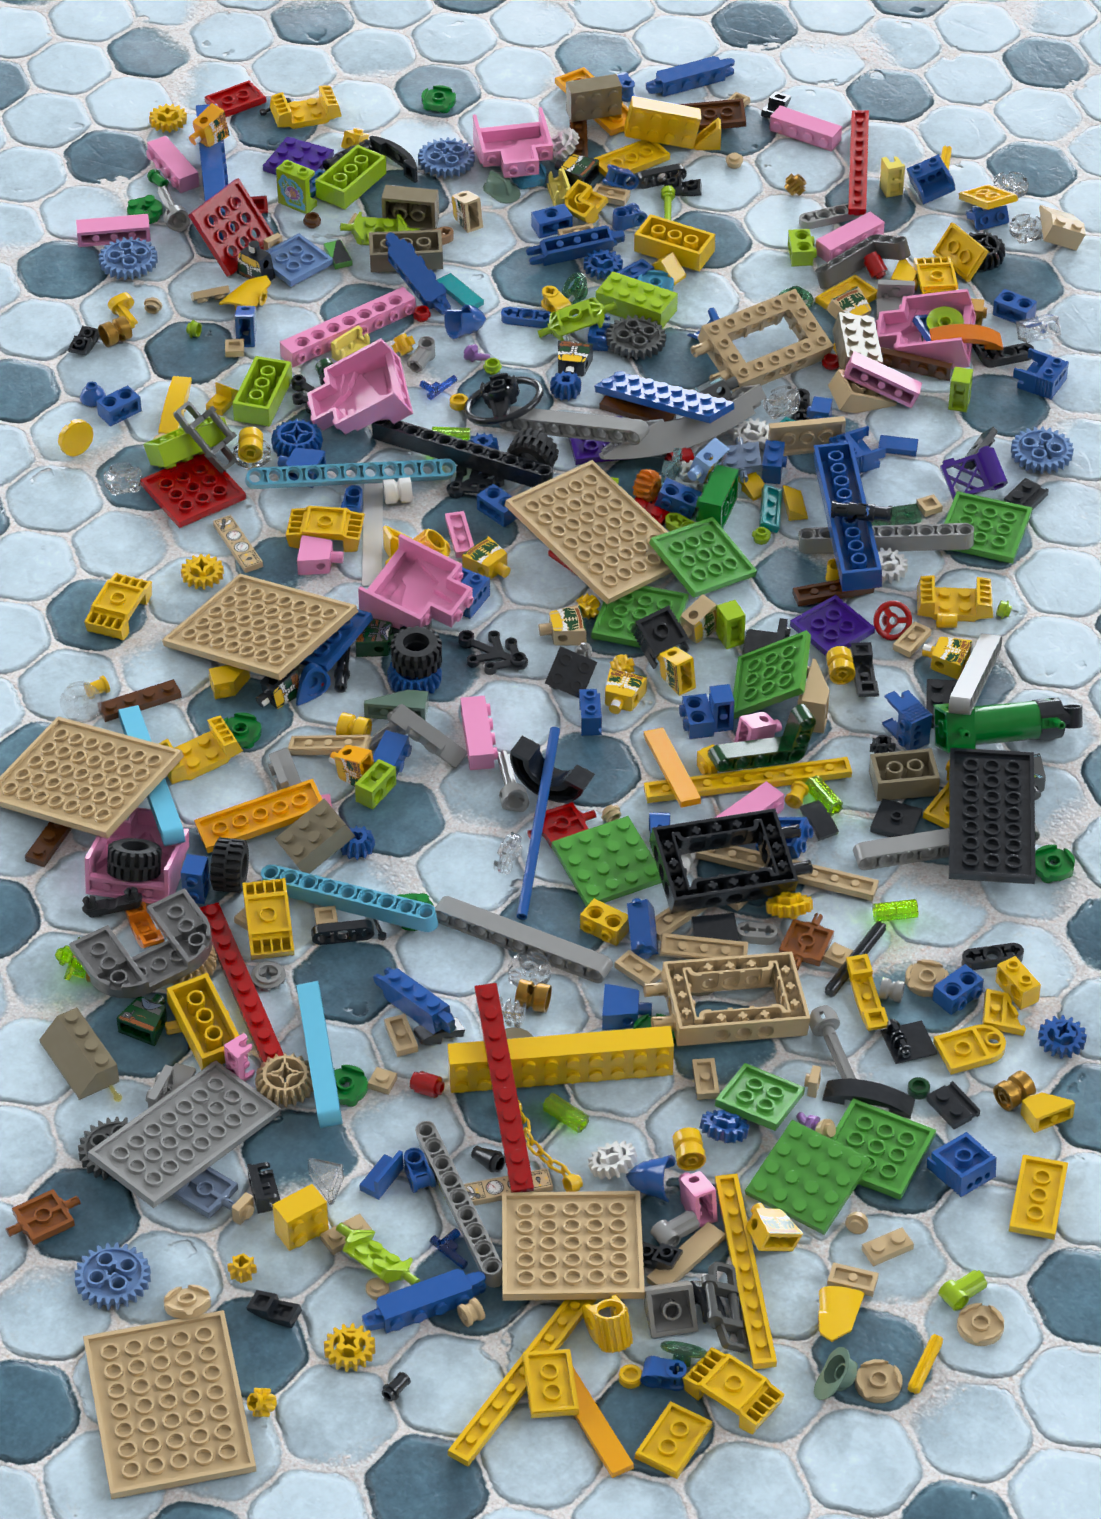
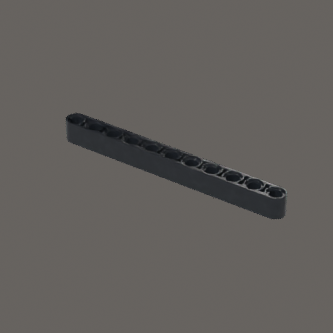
M380 420L371 424L372 437L375 440L433 458L451 459L456 465L531 488L553 478V468L549 465L404 421H398L393 424L390 420Z

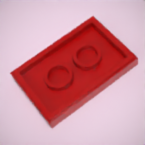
M250 80L204 97L206 104H217L219 108L224 110L225 117L267 102L264 94Z

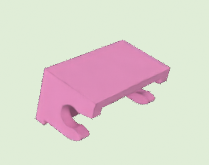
M244 1033L224 1045L226 1068L243 1081H247L254 1076L255 1071L253 1069L245 1073V1069L250 1066L247 1053L252 1050V1044L247 1045L246 1041L248 1038Z

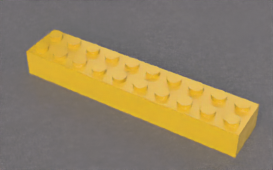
M671 1026L507 1039L516 1088L673 1075L674 1043ZM484 1041L447 1044L451 1093L492 1090Z

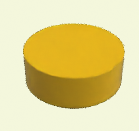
M461 393L452 395L450 397V407L456 411L464 410L468 397Z
M633 1364L623 1366L619 1370V1383L627 1389L637 1388L641 1385L642 1370Z

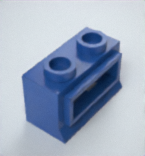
M579 689L581 736L602 735L600 693H597V689Z

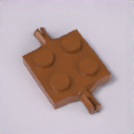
M815 913L812 922L793 919L779 948V952L793 953L797 971L802 962L820 967L824 955L833 940L834 930L820 925L823 919L821 914L818 916V913Z
M54 1189L12 1208L13 1215L18 1223L6 1228V1232L11 1237L22 1231L28 1236L33 1245L75 1226L69 1209L80 1205V1199L76 1195L64 1201L57 1195Z

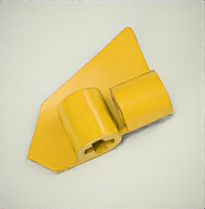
M267 275L248 279L221 300L219 305H235V311L237 306H263L267 299V289L271 285V281Z
M825 1286L819 1290L818 1332H820V1335L833 1342L851 1332L864 1298V1292L840 1286Z

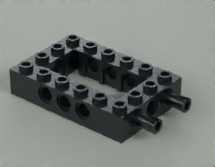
M774 808L653 827L649 842L671 914L771 898L781 895V892L795 893L798 884L797 876L813 873V866L810 860L797 863L792 862L785 840L801 837L799 824L781 827L776 809ZM757 843L764 867L748 872L742 870L739 873L729 875L719 874L717 877L703 879L699 877L692 881L691 886L689 885L686 876L687 868L683 866L681 855Z

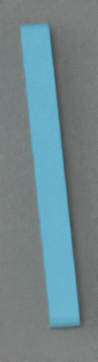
M451 459L260 467L252 468L248 471L245 483L251 489L373 484L383 483V480L394 479L398 482L399 478L410 477L411 482L448 480L456 471V464ZM442 466H448L451 472H443ZM408 467L412 469L413 474L407 475L403 469ZM423 467H429L432 473H424ZM384 469H392L394 475H386ZM352 470L356 476L350 478L346 475V471ZM365 470H373L375 476H367ZM314 472L317 475V479H310L307 473ZM327 472H335L336 478H329ZM295 473L298 479L295 481L291 480L288 474ZM276 474L279 480L272 481L269 475ZM257 475L260 481L252 482L249 476Z
M138 705L118 710L124 735L152 742ZM164 778L147 796V800L163 845L166 847L186 842L182 823Z

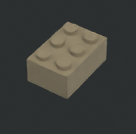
M617 74L566 82V112L571 122L622 114V85Z
M385 185L382 195V218L396 219L397 214H400L409 228L434 230L437 228L439 221V191L435 189Z
M932 748L870 754L869 774L876 801H882V798L896 800L936 796L939 794L940 776Z
M322 799L275 839L302 872L310 874L353 839L355 835L329 803Z

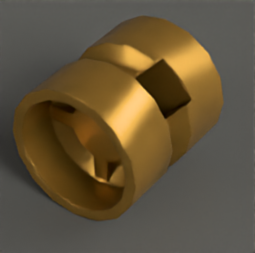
M125 316L113 319L112 323L108 321L98 326L100 338L106 347L113 346L119 341L128 340L133 336L131 326Z
M520 979L515 995V1007L524 1009L532 1007L533 1011L546 1013L551 1000L552 986L544 983L535 985L533 981Z
M1020 1070L1009 1076L1007 1081L1003 1080L995 1085L993 1094L997 1103L1004 1110L1010 1111L1019 1106L1026 1097L1035 1095L1036 1087L1032 1078L1026 1072Z

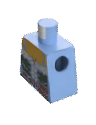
M717 438L711 440L695 456L687 473L689 479L692 481L698 480L702 484L707 482L709 473L714 471L716 464L723 466L730 449Z

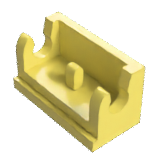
M894 156V162H890L887 157L881 158L879 186L886 198L903 195L905 165L896 156Z
M564 168L559 169L558 177L553 178L552 171H550L547 189L553 206L565 204V195L571 188Z
M358 325L331 342L332 358L339 361L369 345V334L366 333L363 337L362 327Z

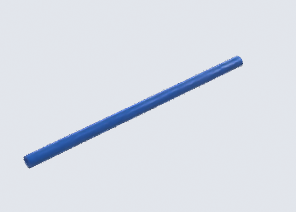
M551 727L548 737L517 911V918L520 920H525L528 916L560 735L558 727Z

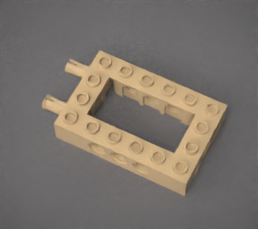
M793 289L703 325L697 338L700 343L691 346L690 349L695 358L707 353L719 370L718 373L710 375V381L718 377H723L727 380L735 376L739 387L733 389L732 392L742 386L764 385L822 361L826 354L831 353L834 345L797 290ZM784 317L789 325V329L799 339L798 342L746 363L732 341L741 337L745 338L748 334L755 331H762L770 325H777L781 323Z
M792 952L663 962L662 982L643 983L644 997L664 996L670 1014L669 1016L651 1017V1027L671 1026L677 1046L806 1036L808 1034L810 1015ZM772 987L777 1003L764 1007L750 1006L749 1008L733 1009L731 1007L727 1010L715 1011L706 1009L701 1011L699 1017H697L695 1011L696 1002L692 999L691 993Z

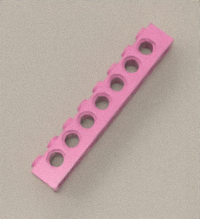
M404 287L394 290L280 341L281 357L285 361H290L292 368L331 351L332 341L358 325L362 327V335L364 336L366 333L369 334L413 314L416 308V299Z

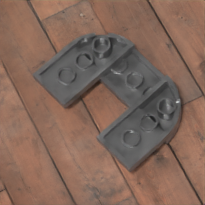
M185 888L146 906L147 913L167 938V941L136 956L131 957L108 925L69 943L70 950L87 972L91 984L97 990L116 998H137L174 982L203 965L212 949L210 924Z

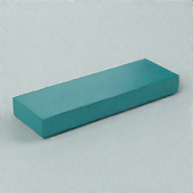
M452 273L437 279L439 283L445 286L446 293L461 306L472 305L479 308L484 305V299Z
M764 484L761 494L759 527H765L774 533H778L780 529L781 489Z

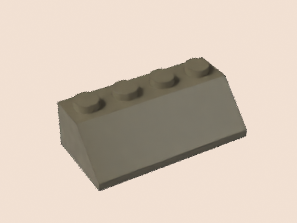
M77 1007L58 1015L39 1039L41 1045L79 1100L119 1082L116 1062Z

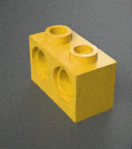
M594 898L580 914V929L602 939L604 942L617 946L629 932L628 914Z
M1016 956L997 964L995 982L1004 992L1009 994L1011 1000L1020 1010L1039 1002L1041 984Z

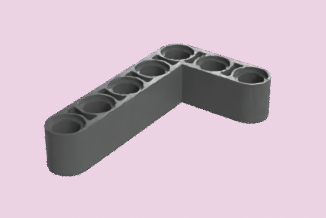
M876 234L864 239L815 270L820 288H830L865 267L863 258L876 251L882 259L903 260L908 258L911 253L906 237Z

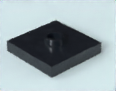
M882 798L870 826V832L887 837L914 834L923 809Z

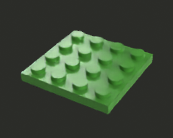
M957 491L944 524H971L974 527V545L969 549L953 551L1013 564L1030 520L1032 507Z
M714 517L652 537L649 542L693 598L755 577L757 573L756 568Z
M644 586L609 604L603 601L591 632V638L640 648L637 639H635V636L630 631L635 621L669 605L678 622H681L680 616L686 609L689 594Z
M807 630L738 657L733 691L734 719L799 696L805 692L811 635Z
M629 816L552 841L551 847L586 907L594 898L606 903L662 883L655 859Z
M852 1099L836 1127V1134L830 1139L871 1159V1165L858 1183L859 1185L901 1200L936 1136V1129Z
M791 1120L745 1189V1194L773 1209H781L788 1217L825 1235L871 1165V1159Z

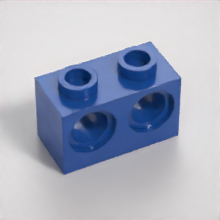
M1004 289L994 300L993 315L1026 327L1036 315L1037 301Z
M128 385L96 400L98 416L109 426H113L142 411L141 397Z
M666 477L655 506L672 513H679L691 520L696 509L698 496H701L702 492Z
M495 484L477 494V509L501 526L506 527L518 519L504 506L506 500L512 496Z
M707 694L682 696L679 714L680 717H684L683 729L684 732H688L689 739L713 737L714 719Z
M187 854L181 870L182 889L185 888L197 904H205L211 886L208 857Z
M964 964L934 985L932 1000L952 1015L956 1011L962 1010L973 999L976 1000L982 995L984 979Z

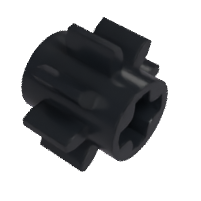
M879 735L876 738H872L869 751L874 752V754L894 752L896 743H891L892 738L887 735Z

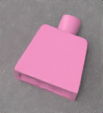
M302 535L297 558L298 575L328 574L331 571L332 563H343L344 552L333 551V542L331 540Z
M765 712L741 716L734 742L772 738L776 732L782 730V724L778 719L773 720Z
M685 1172L681 1174L678 1180L680 1182L681 1202L685 1210L695 1213L700 1227H703L707 1222H717L715 1187L702 1172L692 1174Z

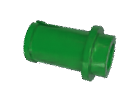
M152 169L148 172L147 177L151 183L154 182L158 187L168 186L169 181L160 175L158 170Z

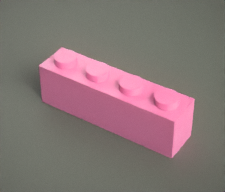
M779 106L770 116V131L831 152L841 141L842 126L783 106Z
M167 136L147 142L148 150H146L148 159L155 163L156 168L162 171L164 177L169 179L174 188L176 187L180 193L199 187L198 171Z
M868 212L816 239L817 255L824 261L829 262L872 235H884L885 222L872 212Z
M148 214L76 220L79 247L110 245V241L114 243L116 239L122 241L123 237L126 240H129L130 237L136 240L139 237L140 241H151Z
M855 351L846 365L843 376L910 408L913 407L922 386V382Z
M485 695L460 698L461 717L469 769L494 768V760L498 759L497 747H493V745H496L495 733L490 731L493 730V720L488 718V716H491L490 703L486 704Z
M766 781L715 818L774 808L777 814H779L784 809V794Z

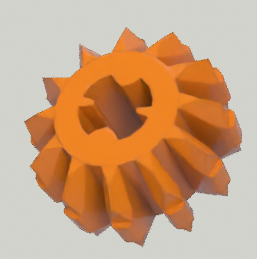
M642 469L636 475V480H634L633 495L647 502H653L661 490L662 477L655 470Z

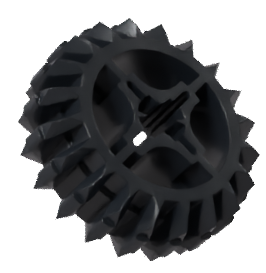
M977 231L973 234L970 232L969 235L989 251L977 271L993 270V267L998 268L1002 264L1006 253L1005 244L1002 243V239H998L997 235L992 236L991 233L986 234L985 232L979 233Z

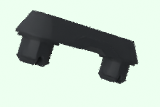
M128 887L124 891L125 895L118 896L116 899L96 901V897L90 895V898L85 896L82 900L84 903L82 911L89 917H97L136 909L141 905L142 894L138 893L136 887L131 889Z

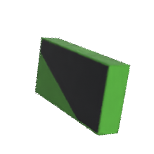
M341 239L323 243L325 252L333 258L335 270L353 265L352 259Z

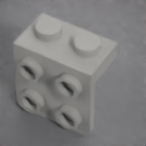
M878 279L876 318H879V312L899 310L903 296L914 295L915 281Z

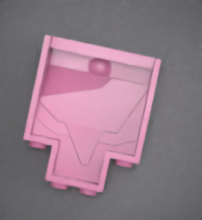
M542 107L538 108L539 122L485 128L479 127L477 116L474 114L473 144L479 163L483 167L501 166L504 178L538 175L539 161L553 160V144Z
M968 289L903 296L899 310L879 312V318L876 320V329L880 347L953 363L952 369L954 367H970L971 343H963L962 338L926 341L924 337L922 342L921 333L912 322L916 315H928L935 308L947 306L958 310L962 314L964 324L975 325L976 314Z
M381 338L324 368L325 377L323 380L325 384L307 393L309 400L307 404L312 414L310 416L313 424H317L323 431L334 425L336 429H340L344 434H347L353 430L359 431L380 420H390L394 424L413 414L401 360Z
M400 534L398 550L368 589L359 587V610L370 612L374 619L389 621L397 629L403 626L411 628L419 626L422 628L425 625L427 626L432 618L452 628L456 621L459 622L461 620L464 610L472 605L474 597H472L473 588L461 583L463 578L461 563Z
M137 807L131 813L128 820H125L108 839L101 836L95 838L85 857L86 894L117 898L118 896L125 895L124 891L126 888L136 887L138 893L142 894V902L151 904L174 894L181 878L182 864L189 848V829L183 828L186 842L164 847L151 809ZM126 838L145 839L160 845L162 848L161 874L153 880L144 882H128L110 876L107 873L108 845L114 841Z

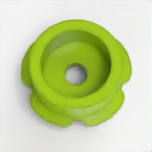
M195 320L188 323L186 327V332L190 338L199 337L202 332L201 323Z
M489 358L485 361L483 368L486 373L495 375L500 372L502 365L498 359Z
M758 527L756 531L752 532L754 542L759 545L767 544L771 538V532L765 527Z
M1001 600L997 607L996 615L1001 617V619L1008 617L1011 612L1012 606L1009 605L1008 600L1006 602Z

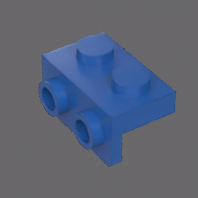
M1007 205L989 210L974 206L972 210L966 211L967 219L974 220L975 229L978 231L1009 223Z

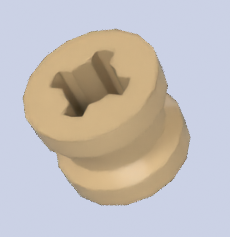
M476 1298L470 1299L466 1305L460 1304L457 1306L458 1315L466 1327L472 1326L476 1320L481 1321L485 1319L483 1307Z

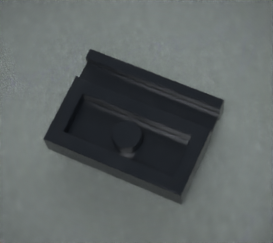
M1024 478L1004 498V501L1032 507L1033 510L1048 496L1049 489H1043L1041 485Z
M954 1081L950 1082L948 1086L944 1085L927 1094L926 1101L953 1129L971 1121L975 1116H980V1109Z

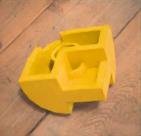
M577 180L565 195V205L572 216L588 224H593L599 219V212L608 203L607 197L593 191L591 185Z

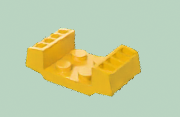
M330 85L319 86V98L287 103L283 92L271 96L270 109L278 128L291 127L292 129L320 125L342 116Z
M950 256L914 258L913 268L917 271L916 279L919 281L921 294L958 290L956 274Z
M307 506L306 508L291 509L286 531L289 547L299 549L301 537L305 535L322 539L343 540L344 552H356L359 546L365 514L352 512L348 508Z
M115 572L112 578L106 581L92 603L90 612L84 621L86 630L124 640L129 634L128 621L139 604L147 605L152 596V581Z
M935 575L921 576L917 585V615L931 617L936 620V614H957V621L968 622L993 618L991 579L977 577L975 589L935 587Z
M221 715L207 720L210 728L209 732L175 747V749L182 750L184 757L167 775L171 784L197 778L228 763L230 758L243 751ZM166 739L159 743L161 745L173 748L169 739Z
M285 878L242 883L251 960L293 956L294 943Z
M713 1347L683 1377L684 1388L688 1394L698 1401L704 1394L708 1395L739 1416V1428L752 1435L782 1403L785 1396L782 1391L770 1383L768 1378L734 1356L724 1354Z

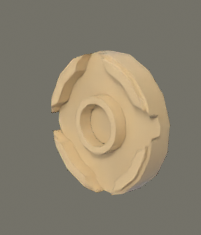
M922 959L917 961L916 964L909 965L905 974V984L916 995L933 997L934 985L949 976V973L939 962Z
M188 1285V1288L184 1289L181 1286L176 1287L164 1297L166 1313L179 1319L200 1316L211 1306L209 1291L199 1285Z
M982 1303L970 1304L960 1311L957 1319V1330L960 1336L970 1344L975 1346L991 1345L997 1342L1004 1332V1318L1001 1312L991 1305L985 1306Z
M873 1359L864 1362L858 1369L855 1388L858 1394L867 1401L886 1403L894 1400L899 1395L902 1389V1374L895 1365L893 1367L891 1364H888V1361Z

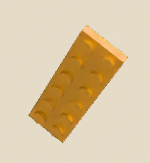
M582 67L556 77L555 84L566 93L567 81L593 78L594 76L586 68ZM622 103L621 115L593 120L610 136L624 131L629 108Z
M310 779L195 819L194 822L207 853H211L219 837L248 840L293 824L318 804L322 797L314 780Z

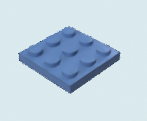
M300 233L266 250L271 254L275 275L290 287L333 265L332 257Z

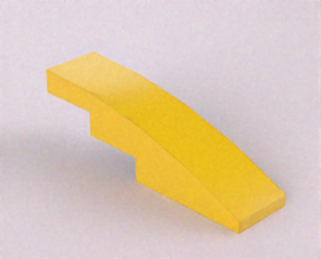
M172 377L161 415L158 434H167L180 428V424L173 416V413L188 401L192 382L191 377ZM183 409V410L181 411V414H182L183 416H184V412H186V409Z

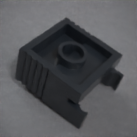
M669 605L635 621L630 630L653 669L658 665L656 657L660 653L678 646L686 653L690 649L686 643L689 637Z

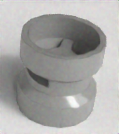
M883 977L879 999L886 1000L890 997L894 1002L901 1003L905 981L898 980L892 983L890 978Z

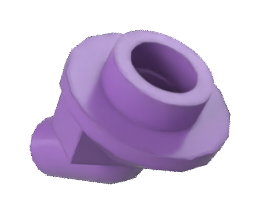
M476 344L468 345L464 350V359L471 362L475 360L486 361L490 358V354L478 353V346Z
M799 1112L796 1115L800 1124L815 1131L820 1117L813 1115L806 1117L803 1112Z

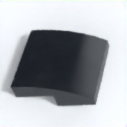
M734 913L691 917L694 936L739 941Z

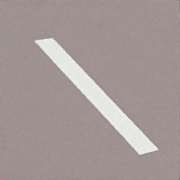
M383 483L364 484L363 513L365 516L363 521L362 586H370L382 571Z

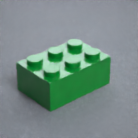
M716 464L714 471H710L708 483L704 484L702 496H698L696 507L699 508L696 522L714 517L724 529L738 498L739 469Z

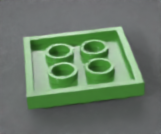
M744 1063L715 1099V1106L776 1131L804 1095L805 1087Z

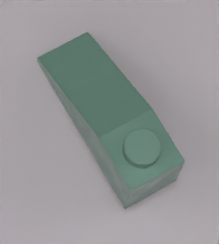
M405 690L364 700V717L388 720V713L398 705L403 704L426 721L429 707L428 691Z

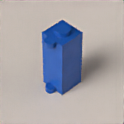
M635 898L631 903H627L631 950L642 959H647L652 955L659 954L655 911L648 899L641 900Z

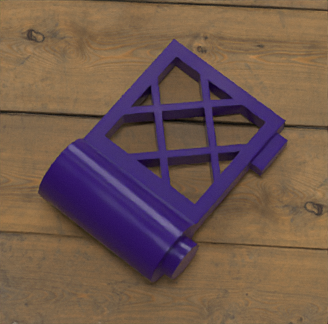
M984 446L978 450L977 454L958 460L950 458L942 461L943 464L940 465V469L953 500L956 495L954 490L956 483L966 487L963 493L973 495L987 490H998L1008 484L993 447ZM974 460L976 465L974 472L964 468L967 462ZM953 467L960 471L955 478L948 475L946 469ZM961 472L972 476L969 483L958 479ZM973 478L982 480L984 486L977 488L971 485Z

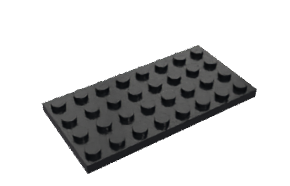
M950 748L949 879L1035 884L1034 752Z

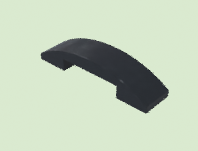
M369 137L374 152L393 160L403 168L405 177L414 183L418 182L416 162L406 149L382 137Z
M871 642L851 643L853 664L856 672L854 683L857 696L879 697Z
M859 1079L827 1081L822 1101L844 1105L846 1100L852 1101V1099H856L869 1105L888 1108L889 1112L911 1119L915 1104L913 1097L898 1089L881 1083Z

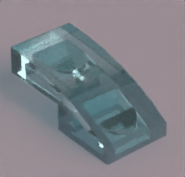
M674 448L672 461L664 460L661 471V487L666 477L672 480L677 477L682 465V448Z

